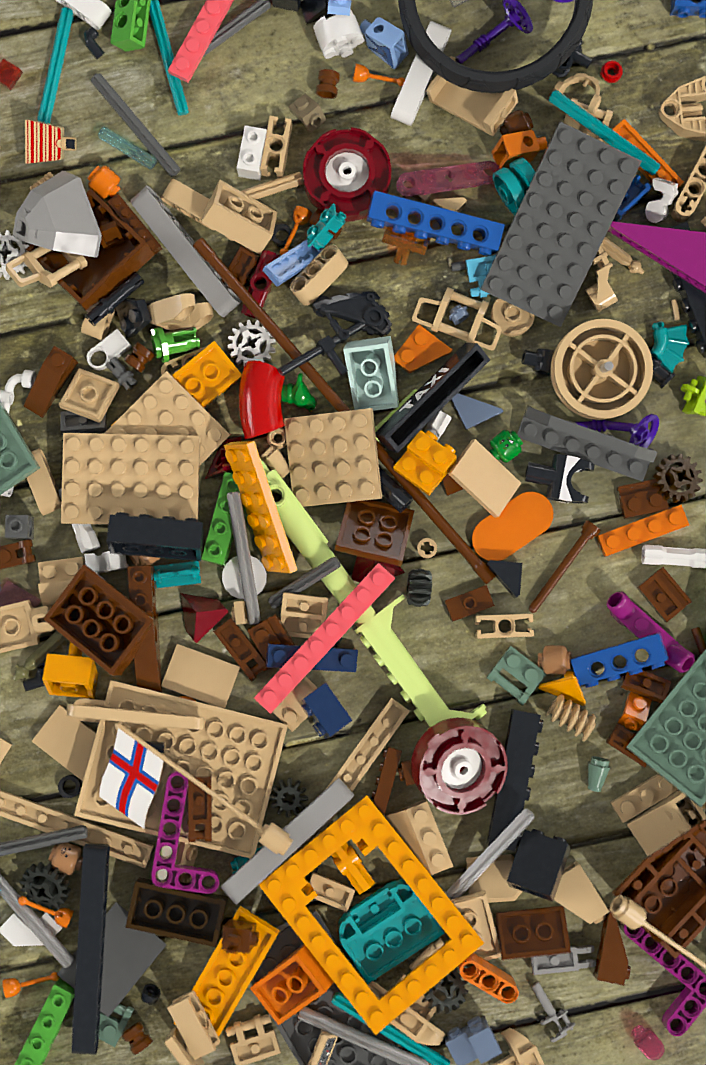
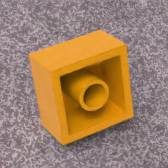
M70 642L68 655L47 654L42 680L49 695L95 699L99 675L96 664L90 657H81L82 651L72 642Z

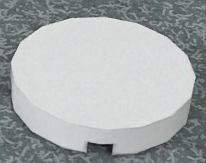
M236 556L226 563L222 572V582L230 595L238 599H244ZM251 556L258 595L266 585L267 573L263 564L257 558Z

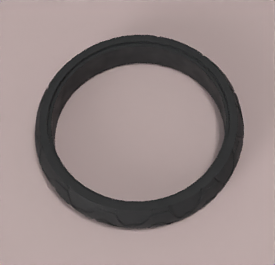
M398 0L401 22L411 46L422 61L437 75L458 87L471 91L504 93L511 89L520 90L541 81L557 70L570 57L586 31L591 17L593 0H575L573 16L566 31L546 54L528 65L498 72L472 69L446 56L425 32L417 12L415 0Z

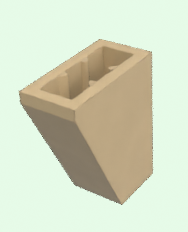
M575 861L564 868L554 900L589 924L593 922L597 924L606 918L605 914L609 910L581 865Z

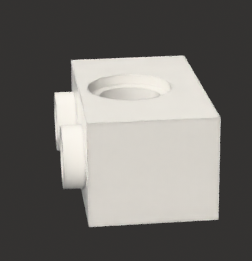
M250 126L244 127L237 164L239 177L255 180L261 179L260 168L267 129Z

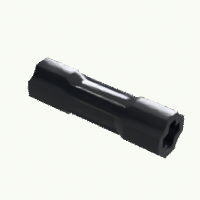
M379 467L382 494L399 513L403 512L413 502V497Z

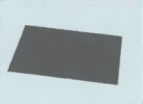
M117 902L106 914L101 1012L107 1017L111 1015L167 945L155 934L125 928L128 912ZM77 950L72 955L75 959L74 962L67 968L62 967L57 973L74 989Z

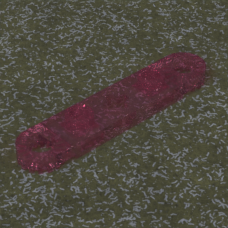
M482 161L407 172L399 176L396 189L403 196L411 197L418 194L425 195L493 184V176L487 175L484 169H492V172H496L500 167L493 161ZM448 175L449 178H453L452 182L449 179H445V176ZM403 181H411L413 188L405 187Z

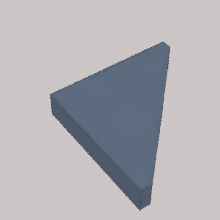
M458 393L451 399L465 430L503 413L501 408Z

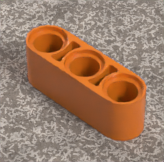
M472 953L458 965L463 979L501 1002L510 1004L517 1000L519 991L514 978L475 953ZM468 963L473 964V966L470 968H464V966ZM486 975H492L490 979H483ZM507 986H510V987H511V988H510L509 990H507V991H503V990H502L504 987H507Z

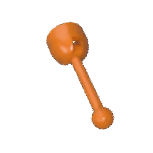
M356 64L353 82L362 83L367 81L368 78L397 83L399 86H403L405 79L402 77L396 79L371 74L366 66Z
M296 206L293 212L295 225L284 248L280 250V255L288 252V248L299 225L307 224L310 220L312 213L308 209Z
M21 896L18 899L20 905L26 904L54 915L55 922L64 928H67L73 915V910L63 907L54 911L27 900L25 896Z
M53 972L49 976L21 983L14 978L4 979V995L6 998L14 997L20 992L21 987L49 980L57 981L60 976L57 975L58 972Z

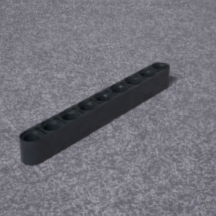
M85 843L83 850L72 1054L96 1055L98 1050L110 858L109 844Z

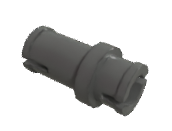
M117 357L110 360L111 364L107 362L106 367L118 379L117 382L120 386L123 385L127 391H130L134 388L132 385H137V380L133 378L134 374L131 371H127Z

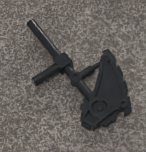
M370 291L361 292V294L352 292L345 294L346 296L337 295L313 304L312 306L315 311L319 310L321 314L326 315L330 321L329 324L337 335L333 337L328 335L319 340L316 347L278 368L279 374L284 376L320 354L328 356L341 376L347 373L348 369L334 351L337 344L345 343L349 337L359 331L367 332L371 336L375 334L376 336L383 337L384 335L387 336L392 330L390 328L392 323L388 319L390 317L389 312L385 311L386 308L383 305L380 306L375 301L379 300L380 296L376 292ZM333 317L352 322L354 325L347 329H342Z

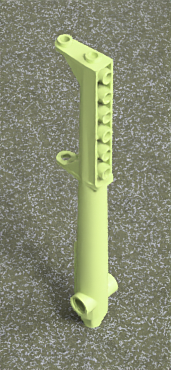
M261 460L271 493H278L282 497L275 504L284 531L305 560L314 569L328 559L336 557L327 545L329 541L275 469L270 471ZM342 565L321 579L339 604L356 588V584ZM403 594L378 613L370 605L354 623L357 626L354 632L356 634L360 632L362 634L360 640L368 649L371 646L376 653L373 655L374 659L380 667L385 665L388 669L387 677L394 685L399 684L403 690L400 692L401 696L407 703H413L416 707L413 712L421 722L425 720L430 726L429 728H431L433 725L446 719L468 718L472 720L475 718L478 720L487 713L484 703L470 713L449 710L391 629L393 608L405 599Z

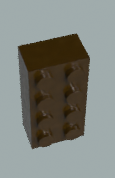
M139 877L135 881L125 928L216 947L220 938L228 896L156 886L150 879Z

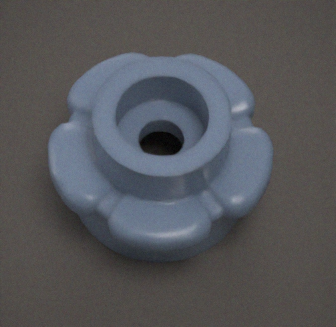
M457 305L449 312L451 314L449 320L453 321L455 325L465 321L470 315L467 311V306L461 307V305Z

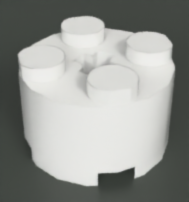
M350 10V16L335 15L328 19L323 16L313 26L325 59L337 55L347 57L353 53V48L365 41L352 10Z

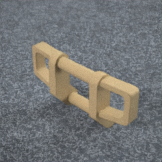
M39 246L33 251H26L21 256L6 264V272L20 287L39 281L51 288L60 279L78 268H85L88 264L83 255L61 252L69 264L51 273L45 270L36 260L51 250ZM24 262L34 275L21 278L13 268Z
M450 287L447 288L441 302L420 298L412 316L414 322L431 328V331L446 333L467 341L466 343H478L480 347L491 351L495 350L502 332L500 326L484 318L489 302L485 300L481 302L459 294ZM450 300L478 310L470 333L442 323ZM423 303L439 306L433 324L418 319ZM482 322L497 330L492 345H486L475 340Z

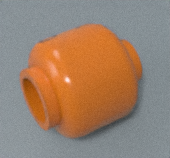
M98 165L87 178L89 180L88 187L102 199L108 196L112 198L121 189L118 186L120 177L108 166L100 167Z

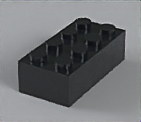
M117 512L116 515H109L106 541L110 554L201 561L204 539L203 522H199L195 518H186L183 521L176 520V518L171 516H163L160 519L153 518V516L148 514H140L139 517L130 516L128 513Z

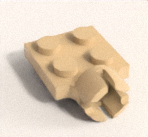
M30 600L1 606L0 653L40 644L39 638L41 634L55 630L43 620L51 606L34 608Z

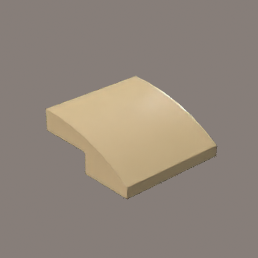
M283 592L281 622L288 634L292 637L309 638L326 620L329 598Z

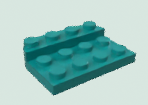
M404 879L393 881L383 886L350 908L338 921V934L341 944L367 984L445 934L441 925Z

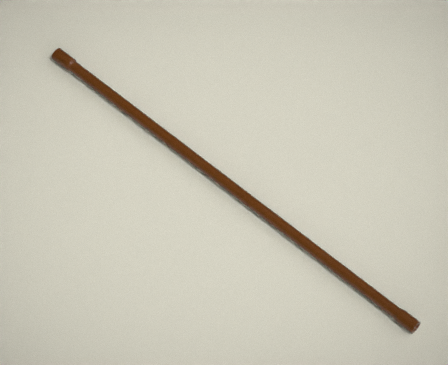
M204 238L198 239L193 244L194 249L211 265L289 357L293 360L302 355L218 258L215 251ZM309 361L299 366L302 372L337 412L351 411ZM376 440L380 462L413 497V500L471 565L473 571L485 584L493 580L496 575L479 559L420 489L394 471L393 467L396 462Z

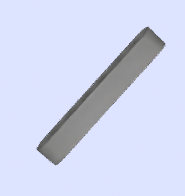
M146 185L130 200L131 204L220 316L225 317L241 303L240 299L230 288H227L228 285L221 281L222 278L194 249L193 244L195 242L155 191Z
M340 778L334 781L283 828L285 832L290 834L289 837L294 840L283 856L279 853L276 855L270 849L263 846L221 885L223 891L235 904L239 903L353 798L354 794Z

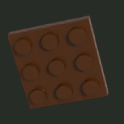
M374 500L347 502L335 551L402 566L415 510L406 508L403 512L399 513L391 504Z

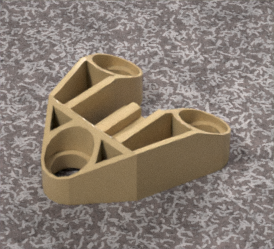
M706 76L679 86L663 102L659 109L661 120L679 137L706 142V117H701L703 106H701V103H698L706 100ZM664 107H670L675 114L668 116L664 112Z
M190 293L178 294L153 302L147 306L152 319L150 324L169 331L190 330L192 327H196V330H198L213 318V307L208 302L195 304V295Z

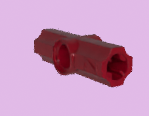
M268 250L262 251L248 290L262 308L272 288V281L263 272V268L280 257V255ZM260 280L267 282L264 289H257L255 284ZM243 304L241 314L257 319Z

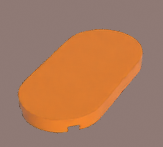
M525 492L508 502L499 517L494 518L492 515H489L477 524L472 534V546L476 554L488 561H502L544 533L553 521V508L550 501L540 493Z

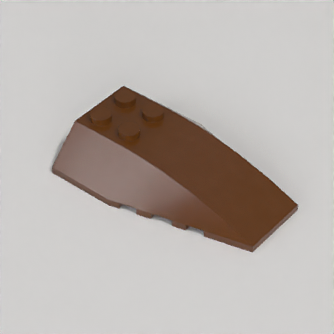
M706 819L646 857L612 893L615 898L617 896L628 897L644 908L646 911V922L684 949L706 927ZM643 925L641 926L673 958L676 959L681 954L675 947Z

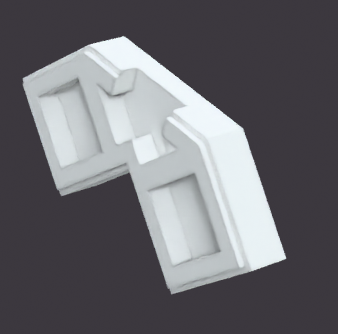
M16 912L0 927V933L13 946L43 945ZM45 912L40 918L55 936L63 928L55 922L54 916Z

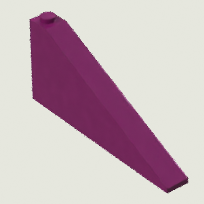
M612 221L608 232L706 293V232Z

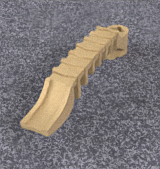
M601 244L597 256H595L592 262L593 266L597 264L599 267L594 272L596 284L585 290L598 313L618 301L607 281L609 270L613 265L607 259L608 254L603 250V244Z

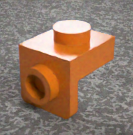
M630 691L623 714L619 718L618 723L629 730L639 731L647 721L652 700Z

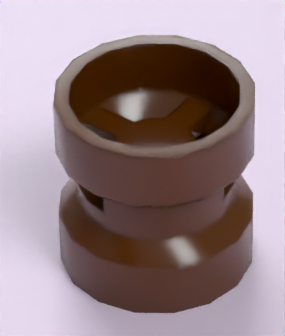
M330 69L320 70L318 75L320 84L317 85L316 95L325 99L336 98L338 93L336 85L339 83L340 74Z
M137 342L133 347V352L127 354L124 361L142 373L145 369V364L151 361L155 355Z
M140 1021L132 1025L121 1035L125 1042L130 1043V1050L133 1055L140 1053L153 1042L150 1035L143 1031L144 1026Z

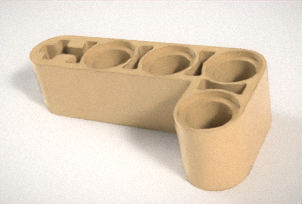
M706 146L702 150L671 209V216L676 222L688 220L706 190V175H702L699 172V168L706 170ZM689 187L695 188L697 194H692L689 191ZM685 202L688 203L684 212H682V205Z

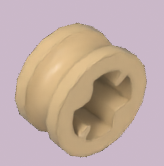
M430 538L422 539L417 545V552L423 558H431L437 552V544ZM424 542H429V545L434 548L433 552L430 551L431 554L425 555V551L420 549L421 545L424 546Z

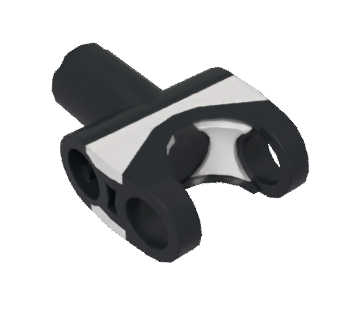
M554 454L552 466L528 462L524 481L548 486L546 498L562 503L586 504L589 497L582 495L573 488L571 478L576 472H593L595 464L574 456Z

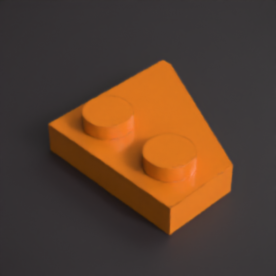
M418 325L394 355V359L398 366L410 374L424 365H429L435 360L451 354L453 349L421 325Z

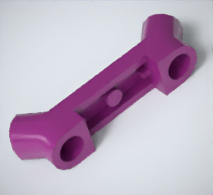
M617 591L609 597L606 605L610 610L611 616L638 639L661 633L669 657L667 661H664L666 665L671 666L679 673H684L694 664L693 653L680 645L634 604L624 592Z

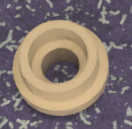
M281 427L268 432V444L270 446L273 445L275 449L284 448L287 445L285 429ZM276 435L282 436L280 442L274 441Z

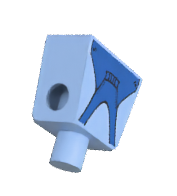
M381 17L376 18L373 23L365 19L359 27L365 35L369 50L395 70L409 54L405 32Z

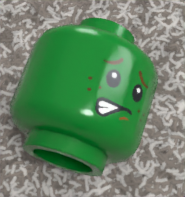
M503 430L489 442L492 448L489 452L497 460L500 459L504 463H508L522 452L521 445L523 442L513 430Z

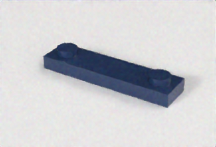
M268 644L266 667L282 668L301 646ZM331 648L311 670L356 672L358 650Z

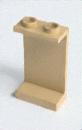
M451 56L450 58L456 62L455 57ZM439 75L429 82L426 90L431 103L491 136L495 135L503 124L504 119L518 103L515 89L505 91L504 93L476 92L458 87Z

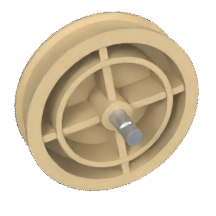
M595 319L577 326L559 342L551 360V381L560 401L573 413L593 420L611 419L629 412L644 398L652 381L653 361L646 342L633 328L612 319Z

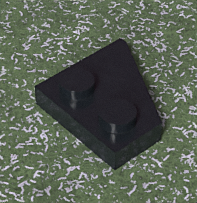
M126 298L116 307L120 327L124 331L126 338L134 337L152 321L145 299Z

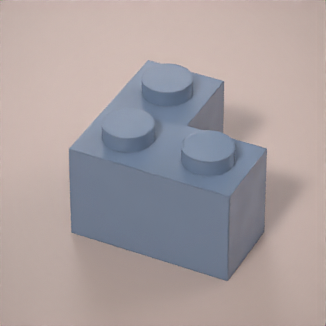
M476 1016L467 1022L468 1025L462 1028L455 1027L448 1031L447 1036L444 1037L456 1065H466L476 1059H479L482 1064L502 1053L485 1016L481 1018Z

